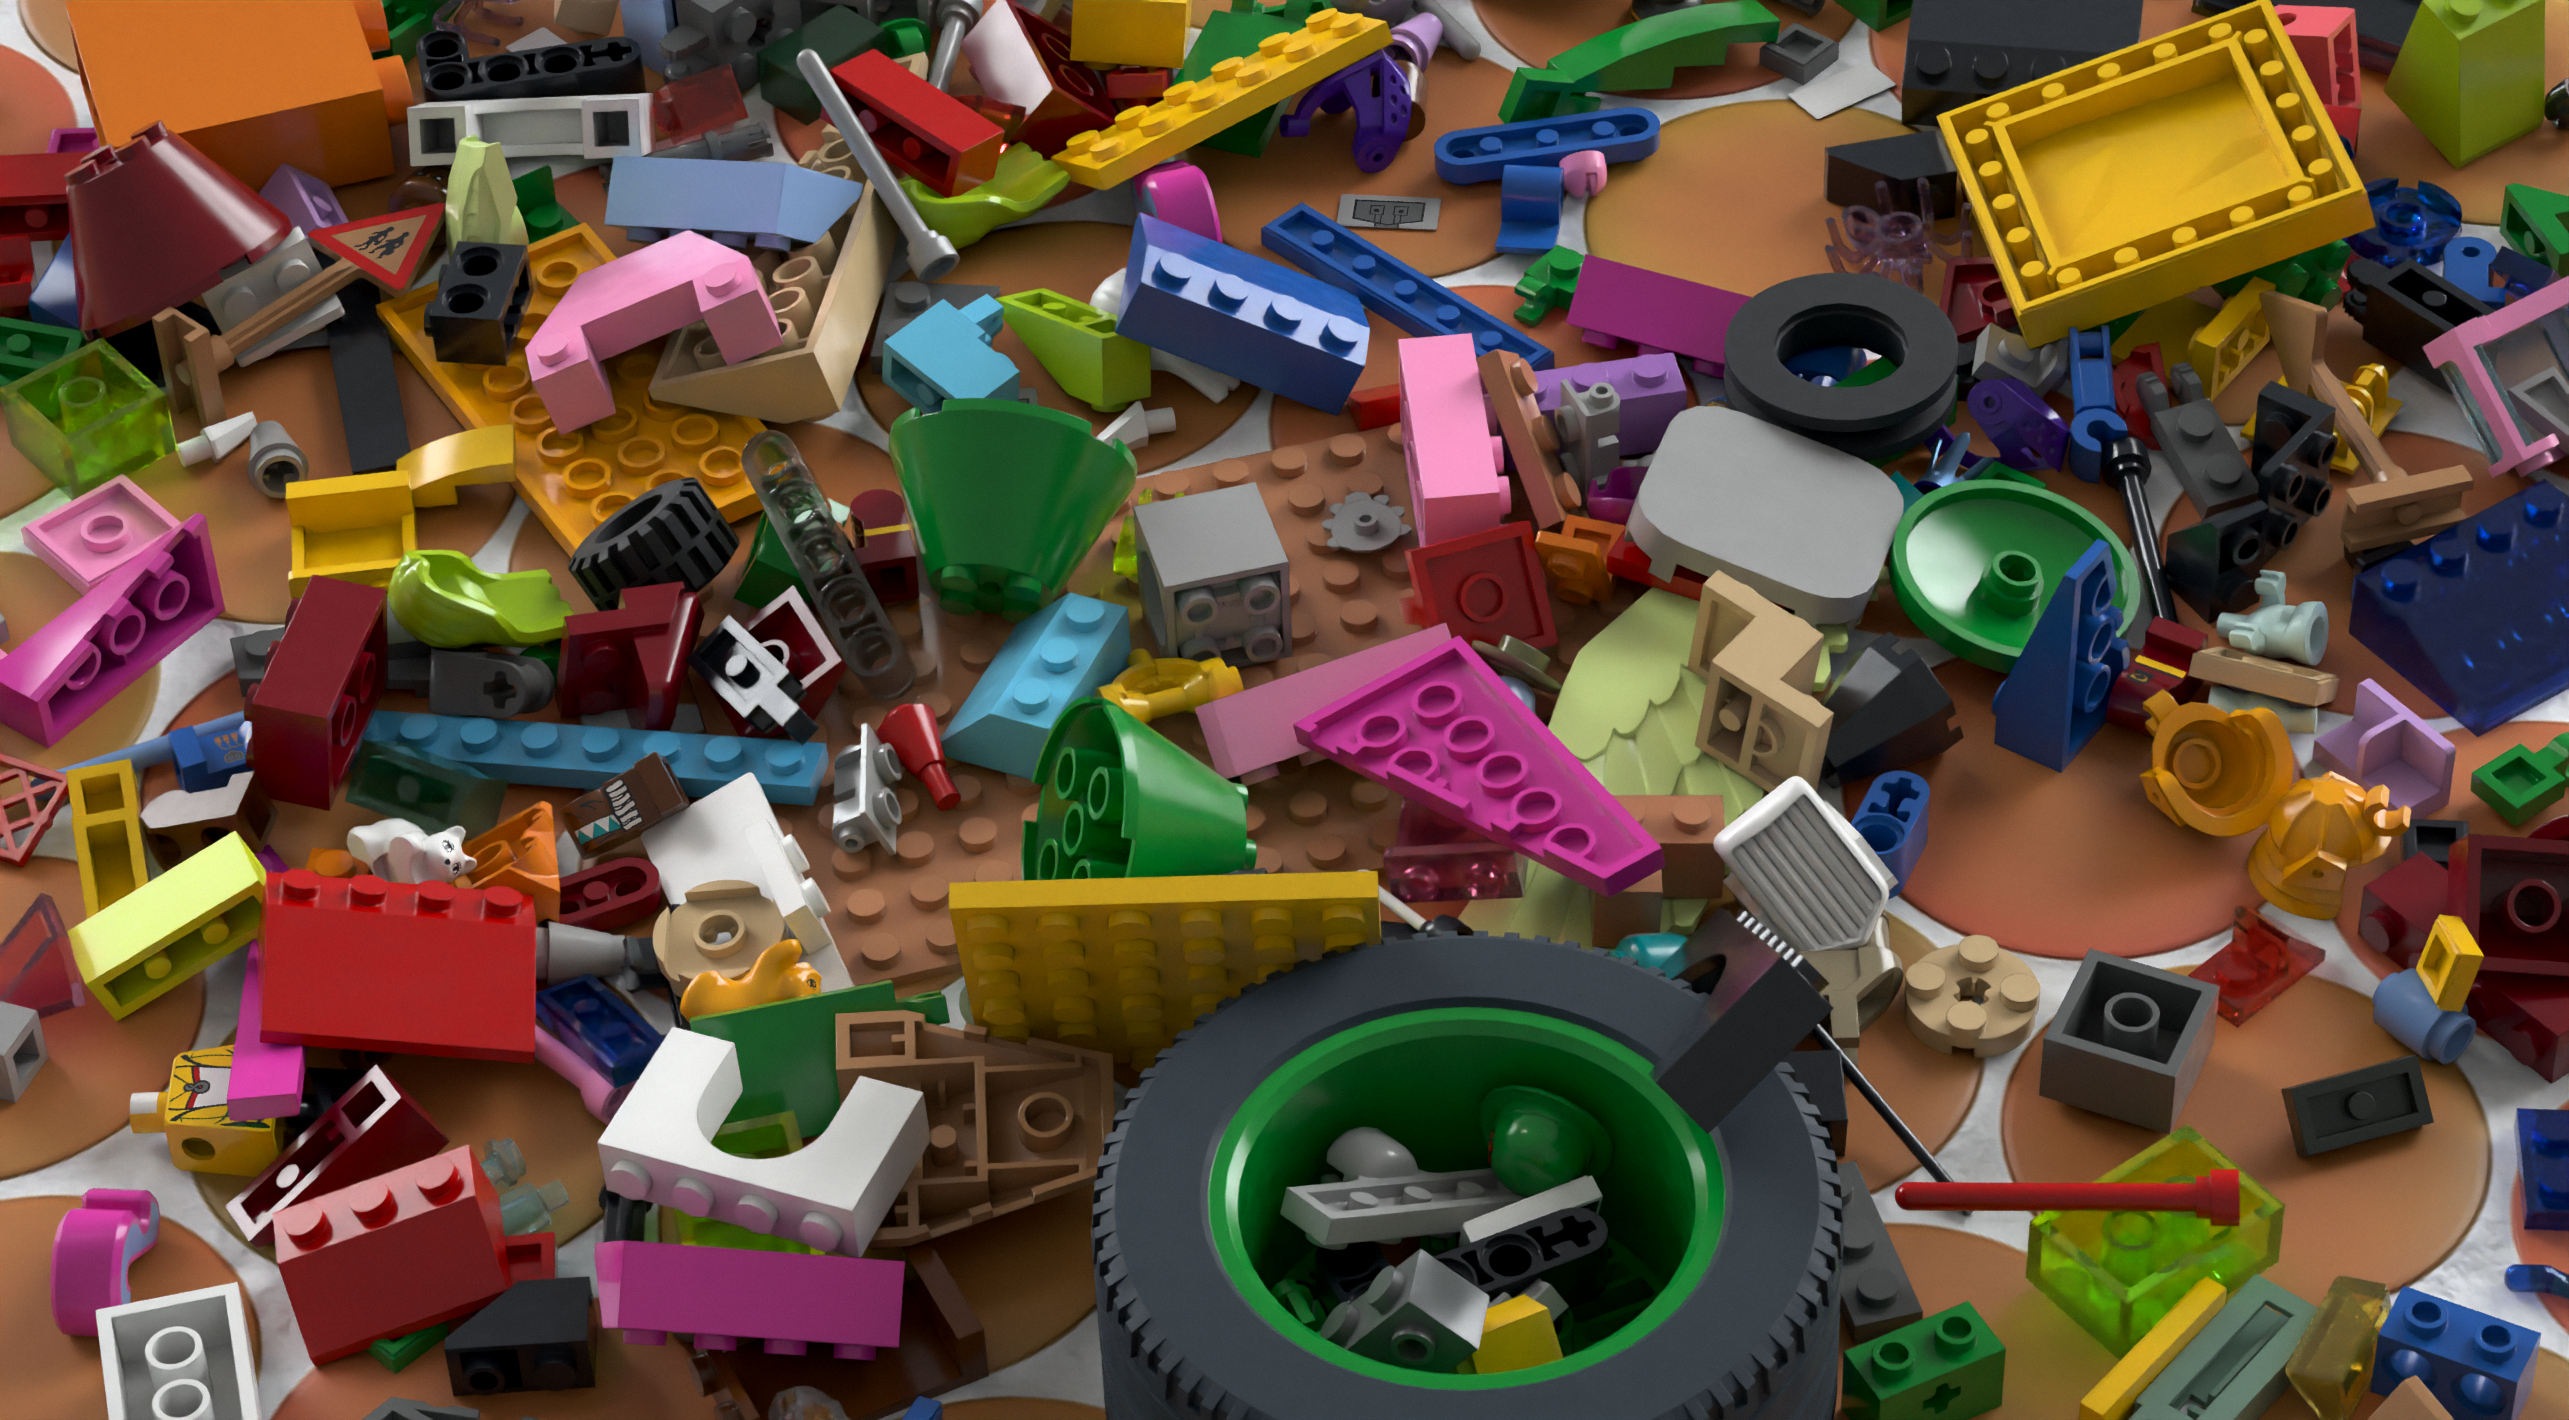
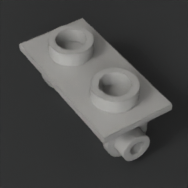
M1564 379L1561 380V407L1556 408L1554 412L1556 428L1561 438V454L1557 455L1562 471L1568 472L1574 479L1581 495V505L1587 511L1586 498L1590 482L1596 480L1597 488L1602 490L1610 470L1619 467V440L1612 434L1620 432V396L1614 391L1612 385L1604 382L1595 383L1590 387L1589 391L1577 394L1568 380Z
M864 723L861 725V744L846 746L836 756L834 761V796L839 803L834 805L832 837L839 847L848 853L859 852L865 845L880 841L891 856L896 854V825L902 821L901 809L897 801V780L902 778V766L893 746L889 743L882 744L869 724Z

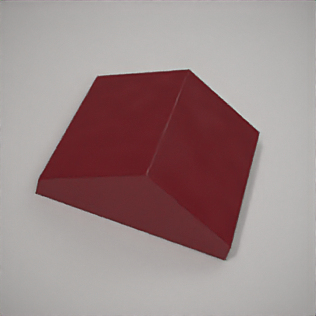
M793 585L741 626L803 684L802 688L808 695L798 706L814 721L848 666L801 593ZM706 681L740 737L766 739L787 732L780 724L769 735L762 729L758 731Z

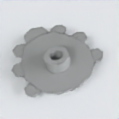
M1355 491L1345 496V504L1334 503L1329 507L1330 513L1335 516L1334 519H1326L1321 523L1324 530L1331 532L1333 535L1332 538L1327 540L1328 548L1339 550L1342 547L1354 553H1373L1390 547L1399 536L1403 538L1411 532L1412 528L1409 524H1401V517L1405 514L1404 507L1395 506L1390 508L1387 506L1390 502L1388 495L1380 494L1372 499L1367 492Z

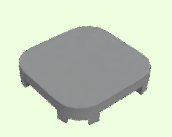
M1696 406L1680 411L1669 423L1639 488L1626 524L1624 541L1635 542L1652 559L1648 572L1670 583L1677 565L1711 577L1717 570H1720L1739 583L1753 588L1767 600L1795 610L1794 616L1802 618L1813 628H1816L1817 624L1844 623L1847 628L1852 630L1862 619L1903 515L1904 498L1896 483L1884 472L1858 457L1742 412L1720 406Z

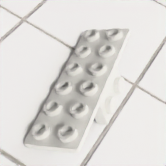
M746 773L641 834V840L652 864L659 871L661 885L670 905L684 904L687 902L685 892L707 882L717 880H742L759 886L762 896L769 898L772 902L774 897L787 923L789 939H797L803 950L797 963L807 962L822 977L821 993L855 986L823 919V916L831 912L828 903L813 878L810 877L805 880L802 873L810 869V865L792 834L784 836L764 791L753 773ZM729 932L719 933L716 942L709 944H724L732 940Z

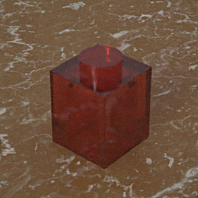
M730 63L666 84L654 92L657 99L653 103L656 123L664 135H670L673 145L700 137L703 132L718 131L736 125L749 117Z

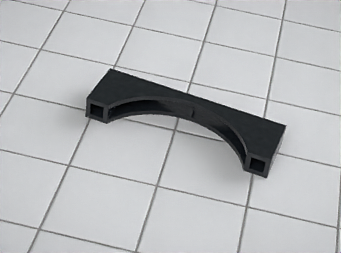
M1720 906L1659 967V969L1665 971L1666 978L1672 981L1680 978L1690 983L1692 991L1696 994L1705 992L1710 997L1683 1034L1649 1075L1662 1090L1709 1134L1834 1009L1820 994L1830 983L1799 952L1797 953L1791 946H1788L1744 909L1734 918Z

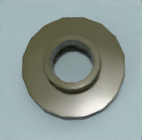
M1503 634L1497 647L1479 640H1473L1472 649L1496 670L1508 677L1525 682L1531 688L1548 694L1556 695L1560 693L1562 685L1545 674L1551 659L1539 650Z

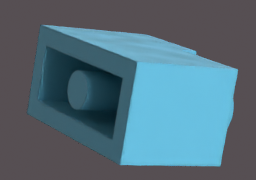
M988 294L960 310H957L946 300L942 299L884 341L882 382L914 407H918L924 415L941 412L943 400L990 398L1018 401L1020 371L1006 355L999 352L996 353L991 349L993 338L1003 329L1002 315L1004 314V307Z

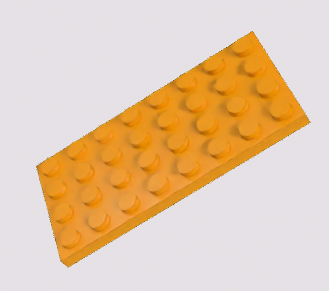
M586 222L527 246L534 293L507 366L437 362L433 337L425 335L424 312L429 301L434 302L439 291L438 281L412 290L404 298L395 297L376 305L377 315L385 323L390 338L467 431L489 426L514 424L516 436V481L509 483L570 558H572L583 540L606 519L644 493L673 480L688 477L697 479L728 524L765 509L782 478L807 488L805 471L758 418L652 399L648 388L671 332L604 359L616 413L560 436L532 382L525 348L580 274L617 259Z

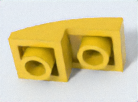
M514 424L489 426L453 434L430 442L398 459L396 471H409L414 506L431 508L441 505L458 504V486L489 485L516 481V436Z

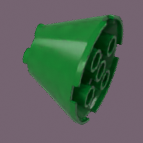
M958 398L943 400L941 412L919 416L920 409L918 407L907 410L892 424L888 447L930 586L940 595L939 607L956 615H970L975 613L976 610L1001 614V617L1006 621L1018 624L1052 604L1134 489L1137 477V462L1131 450L1118 438L1113 439L1112 446L1090 435L1091 422L1052 408L1024 402L990 398Z
M1084 696L1076 699L1063 710L1045 740L1031 781L1036 784H1043L1036 821L1024 820L1021 849V881L1208 876L1255 868L1257 848L1254 840L1247 839L1246 811L1248 807V791L1244 784L1231 783L1108 699Z

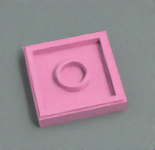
M121 474L21 528L24 545L81 595L85 596L89 591L97 587L132 558L181 522L128 477Z

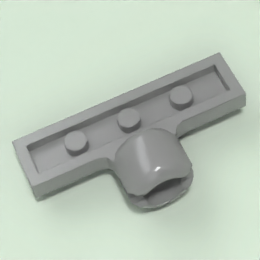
M1357 1127L1347 1130L1336 1138L1327 1150L1326 1162L1344 1174L1343 1180L1336 1174H1325L1320 1176L1322 1184L1287 1187L1280 1214L1305 1231V1237L1311 1243L1326 1249L1341 1250L1345 1249L1348 1243L1366 1241L1397 1244L1405 1237L1429 1235L1443 1239L1452 1238L1456 1232H1461L1464 1222L1526 1198L1507 1189L1497 1179L1492 1168L1445 1173H1430L1420 1170L1417 1167L1414 1155L1405 1146L1378 1128Z

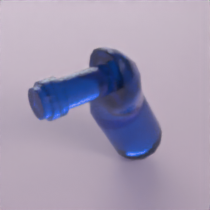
M2513 1264L2504 1273V1283L2512 1292L2548 1293L2569 1299V1274L2548 1264Z

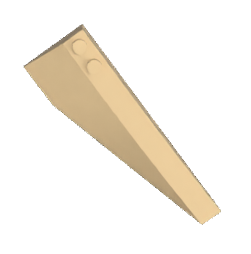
M925 52L893 59V61L926 81L929 61ZM827 124L821 132L825 140L823 146L818 152L817 150L807 151L797 165L802 168L863 184L861 197L816 243L791 242L790 252H779L754 247L755 240H749L745 250H735L749 257L774 309L784 344L728 367L705 319L672 331L648 388L652 399L783 424L804 419L811 422L821 421L836 412H840L886 281L900 227L838 129ZM885 160L897 180L909 175Z

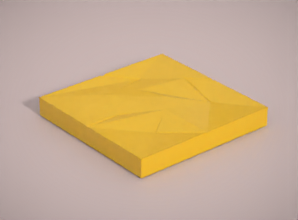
M2270 0L2254 1L1936 116L1947 151L1957 169L1958 178L2029 350L2068 336L2069 327H2077V331L2081 332L2191 293L2200 287H2208L2376 227L2367 191Z

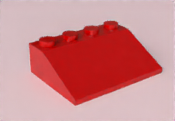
M291 869L284 873L266 871L257 935L260 1042L533 1064L535 1056L537 931L533 894L520 893L506 886H492L485 890L456 888L448 883L436 880L409 884L387 882L374 875H357L350 879L319 876L305 869Z

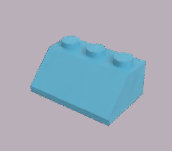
M1070 592L1018 623L940 738L944 756L1032 780L1045 740L1063 710L1078 698L1084 696L1095 697L1096 688L1112 684L1120 673L1129 668L1127 657L1131 653L1128 607Z

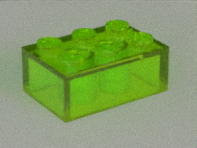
M2186 1124L2092 1183H2196V1176H2210V1169H2239L2240 1227L2211 1226L2210 1219H2196V1212L2045 1211L2030 1220L2025 1278L2121 1361L2200 1279H2203L2205 1276L2226 1287V1295L2245 1284L2255 1273L2259 1275L2278 1263L2285 1204L2190 1125Z

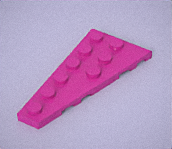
M1460 635L1293 724L1299 744L1608 898L1666 867L1662 847Z

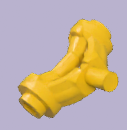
M1141 648L1133 650L1128 655L1127 665L1129 668L1120 673L1112 684L1095 689V697L1112 701L1147 725L1152 719L1183 711L1197 714L1195 707L1242 692L1244 688L1237 668L1235 666L1226 667L1220 657L1207 659L1202 662L1184 658L1153 659L1147 650Z

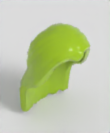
M1020 141L999 155L993 179L960 196L945 198L911 175H907L897 181L928 230H935L939 236H946L954 249L958 250L978 242L985 234L997 226L1032 216L1055 195L1063 191L1071 181V177L1063 167L1056 165L1053 160L1044 161L1040 153L1037 151L1032 152L1029 145Z
M453 550L406 551L393 571L388 588L389 606L397 623L414 638L432 647L458 649L480 643L517 648L531 647L561 639L564 616L576 615L572 611L569 602L559 598L560 590L556 585H552V576L546 569L503 574L487 573L478 569L468 556Z

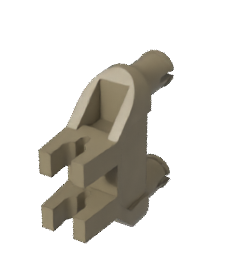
M1884 910L1865 946L1853 950L1796 951L1830 983L1820 994L1834 1009L1820 1022V1025L1857 1068L1859 1066L1857 1048H1859L1860 1034L1888 1008L1897 995L1904 977L1903 964L1900 957L1890 950L1888 931L1890 924L1888 915ZM1809 1033L1803 1040L1814 1039V1037Z

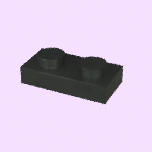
M2417 1055L2405 1056L2281 1089L2297 1156H2310L2434 1123Z

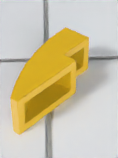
M130 759L66 770L73 815L71 822L87 919L151 881L145 830L140 822L142 809L138 783Z

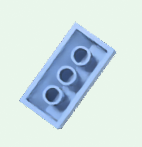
M614 156L604 225L627 230L626 240L641 244L652 245L661 241L662 235L672 237L690 230L706 238H712L713 241L730 249L745 250L747 240H755L754 247L790 252L791 242L816 243L861 197L863 184L788 163Z

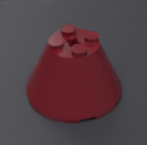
M162 120L154 121L137 130L130 136L132 141L116 150L112 144H107L91 152L80 160L82 165L64 175L68 183L66 185L78 325L81 334L86 341H91L94 339L91 331L98 328L103 338H107L152 320L153 316L169 306L175 309L224 282L218 272L219 270L235 265L244 259H247L249 264H253L286 239L294 228L289 217L170 129L167 130Z

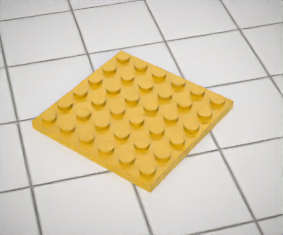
M1378 871L949 883V912L974 1025L987 1027L988 1036L1026 1044L1028 1037H1034L1113 1054V1063H1130V1067L1133 1070L1141 1073L1145 1068H1154L1155 1056L1163 1048L1171 1049L1173 1047V1038L1180 1031H1191L1194 1028V1020L1204 1012L1210 1014L1215 1012L1216 1004L1226 997L1236 998L1240 996L1241 988L1252 982L1260 985L1266 982L1268 974L1277 970L1283 972L1294 969V963L1308 959L1314 962L1322 959V953L1331 950L1343 953L1350 951L1352 945L1365 942L1368 946L1381 944L1382 939Z

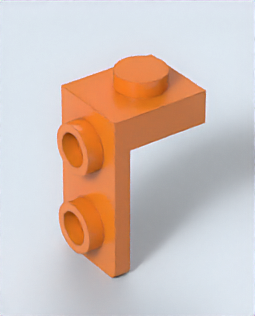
M1567 514L1561 535L1538 531L1534 544L1550 591L1555 592L1559 598L1574 604L1586 605L1591 603V600L1611 603L1618 576L1607 572V554L1626 526Z

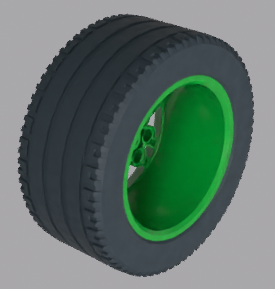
M1443 931V936L1427 937L1426 933L1412 934V939L1398 941L1395 936L1382 938L1381 944L1372 946L1362 942L1352 945L1350 951L1339 953L1337 950L1322 953V959L1314 962L1308 959L1294 963V969L1287 972L1281 970L1274 971L1266 976V982L1260 985L1252 982L1241 988L1240 996L1224 998L1216 1004L1215 1012L1212 1014L1204 1012L1194 1020V1028L1191 1031H1180L1173 1038V1047L1171 1049L1163 1048L1155 1056L1154 1068H1145L1138 1077V1088L1129 1090L1124 1098V1110L1117 1111L1113 1119L1112 1133H1107L1103 1156H1100L1097 1167L1091 1228V1248L1107 1420H1833L1837 1400L1844 1219L1837 1160L1834 1150H1831V1141L1827 1128L1822 1127L1821 1114L1816 1105L1810 1104L1809 1092L1804 1084L1796 1083L1795 1071L1788 1062H1780L1707 1134L1655 1083L1649 1073L1683 1034L1710 995L1705 992L1696 994L1692 991L1690 983L1680 978L1672 981L1666 978L1665 971L1654 966L1648 969L1638 966V960L1624 956L1621 959L1611 957L1610 951L1596 947L1590 951L1580 948V943L1566 940L1563 944L1550 942V937L1536 935L1533 940L1519 938V933L1505 932L1504 937L1488 936V931H1474L1473 936H1458L1457 931ZM1519 1084L1544 1089L1586 1109L1603 1124L1615 1145L1613 1163L1595 1179L1603 1195L1598 1215L1605 1220L1608 1228V1258H1611L1608 1259L1607 1287L1596 1299L1564 1311L1553 1321L1563 1355L1561 1359L1529 1368L1498 1373L1449 1374L1406 1369L1369 1359L1324 1339L1299 1322L1271 1294L1272 1288L1277 1283L1286 1279H1292L1297 1284L1305 1285L1311 1292L1313 1300H1316L1315 1252L1317 1245L1308 1241L1305 1237L1306 1232L1282 1216L1280 1211L1287 1187L1322 1184L1320 1176L1325 1174H1336L1343 1180L1344 1174L1327 1163L1326 1160L1329 1147L1336 1138L1347 1130L1357 1127L1380 1129L1405 1146L1414 1155L1418 1169L1426 1172L1445 1173L1491 1168L1488 1161V1146L1478 1125L1480 1101L1494 1088ZM1456 1234L1454 1237L1447 1239L1429 1235L1420 1236V1249L1432 1257L1456 1248Z

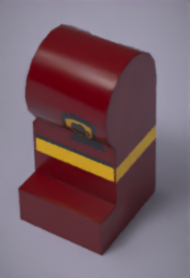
M873 489L859 494L850 505L854 549H851V559L858 607L920 598L916 554L901 496L885 489Z
M2155 616L2146 629L2143 647L2129 668L2121 672L2113 686L2107 705V721L2117 726H2124L2138 731L2144 736L2154 739L2145 727V722L2152 718V716L2143 709V702L2164 689L2175 699L2179 706L2189 703L2204 682V679L2188 676L2193 653L2207 649L2208 634Z

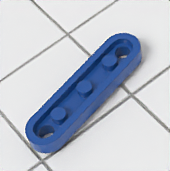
M1624 107L1452 131L1442 135L1435 142L1434 167L1436 173L1441 178L1456 185H1470L1480 181L1502 179L1505 165L1559 167V162L1564 157L1581 151H1599L1603 153L1606 164L1624 161L1637 162L1651 156L1658 150L1660 146V120L1653 112L1647 109Z

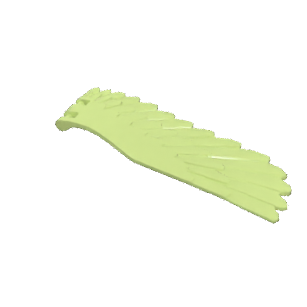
M1885 565L1881 568L1869 601H1878L1879 587L1890 585L1889 571ZM1652 587L1578 652L1560 690L1548 729L1611 795H1723L1726 828L1764 798V789L1695 746L1707 681L1688 670L1687 666L1700 601ZM1792 610L1790 614L1794 616L1795 610ZM1844 623L1816 625L1815 629L1824 634L1812 691H1824L1831 678L1829 653H1844L1848 649V628ZM1503 846L1485 879L1458 918L1473 931H1488V936L1504 937L1505 932L1519 933V938L1533 940L1536 935L1550 937V942L1563 944L1566 940L1580 943V948L1592 951L1596 948L1592 947L1589 888ZM1725 864L1724 875L1730 874L1731 870ZM1662 898L1660 933L1674 932L1683 936L1694 933L1710 903V898ZM1599 947V948L1606 949V950H1609V951L1611 952L1612 950H1615L1616 947Z

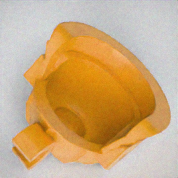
M2164 689L2143 702V709L2152 716V718L2145 722V727L2154 737L2152 750L2149 752L2151 755V768L2140 775L2149 801L2179 827L2187 823L2203 833L2214 836L2232 837L2243 835L2256 830L2267 822L2272 808L2289 791L2293 776L2291 743L2283 724L2272 710L2256 707L2248 711L2236 709L2228 714L2212 704L2189 702L2179 706L2175 699Z
M2328 771L2320 778L2300 779L2292 784L2291 789L2272 808L2266 822L2269 826L2260 834L2250 850L2247 862L2250 880L2256 890L2274 906L2300 917L2330 920L2339 913L2342 907L2346 869L2369 864L2383 855L2392 840L2391 837L2402 835L2409 829L2411 809L2403 805L2396 811L2384 810L2388 807L2390 790L2384 784L2371 788L2367 793L2358 784L2332 771Z

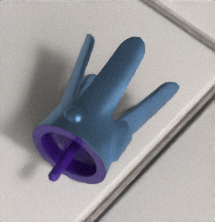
M1967 432L1960 433L1935 467L1942 439L1938 437L1926 473L1913 486L1923 495H1926L1935 489L1952 483L1975 480L1995 459L1985 457L1957 478L1955 473L1969 446L1970 435Z

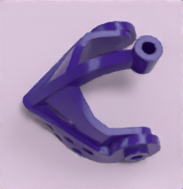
M1379 49L1353 65L1347 66L1324 78V80L1310 89L1298 103L1294 114H1283L1280 117V134L1282 137H1306L1310 130L1309 120L1318 107L1326 113L1338 114L1353 106L1357 122L1351 149L1354 160L1359 169L1364 172H1380L1393 162L1407 133L1411 115V90L1408 78L1404 70L1382 49ZM1379 76L1380 96L1372 97L1370 77Z
M2002 378L2000 380H1983L1977 383L1970 390L1967 398L1968 409L1989 440L1999 450L2000 457H1992L1995 459L1994 461L2017 471L2055 469L2060 473L2071 430L2064 419L2020 380ZM1944 424L1924 441L1926 447L1932 453L1936 439L1938 437L1942 439L1937 458L1946 453L1955 440L1952 432ZM2032 447L2043 458H2035L2030 448ZM1966 450L1959 464L1970 469L1981 459L1985 458V456Z

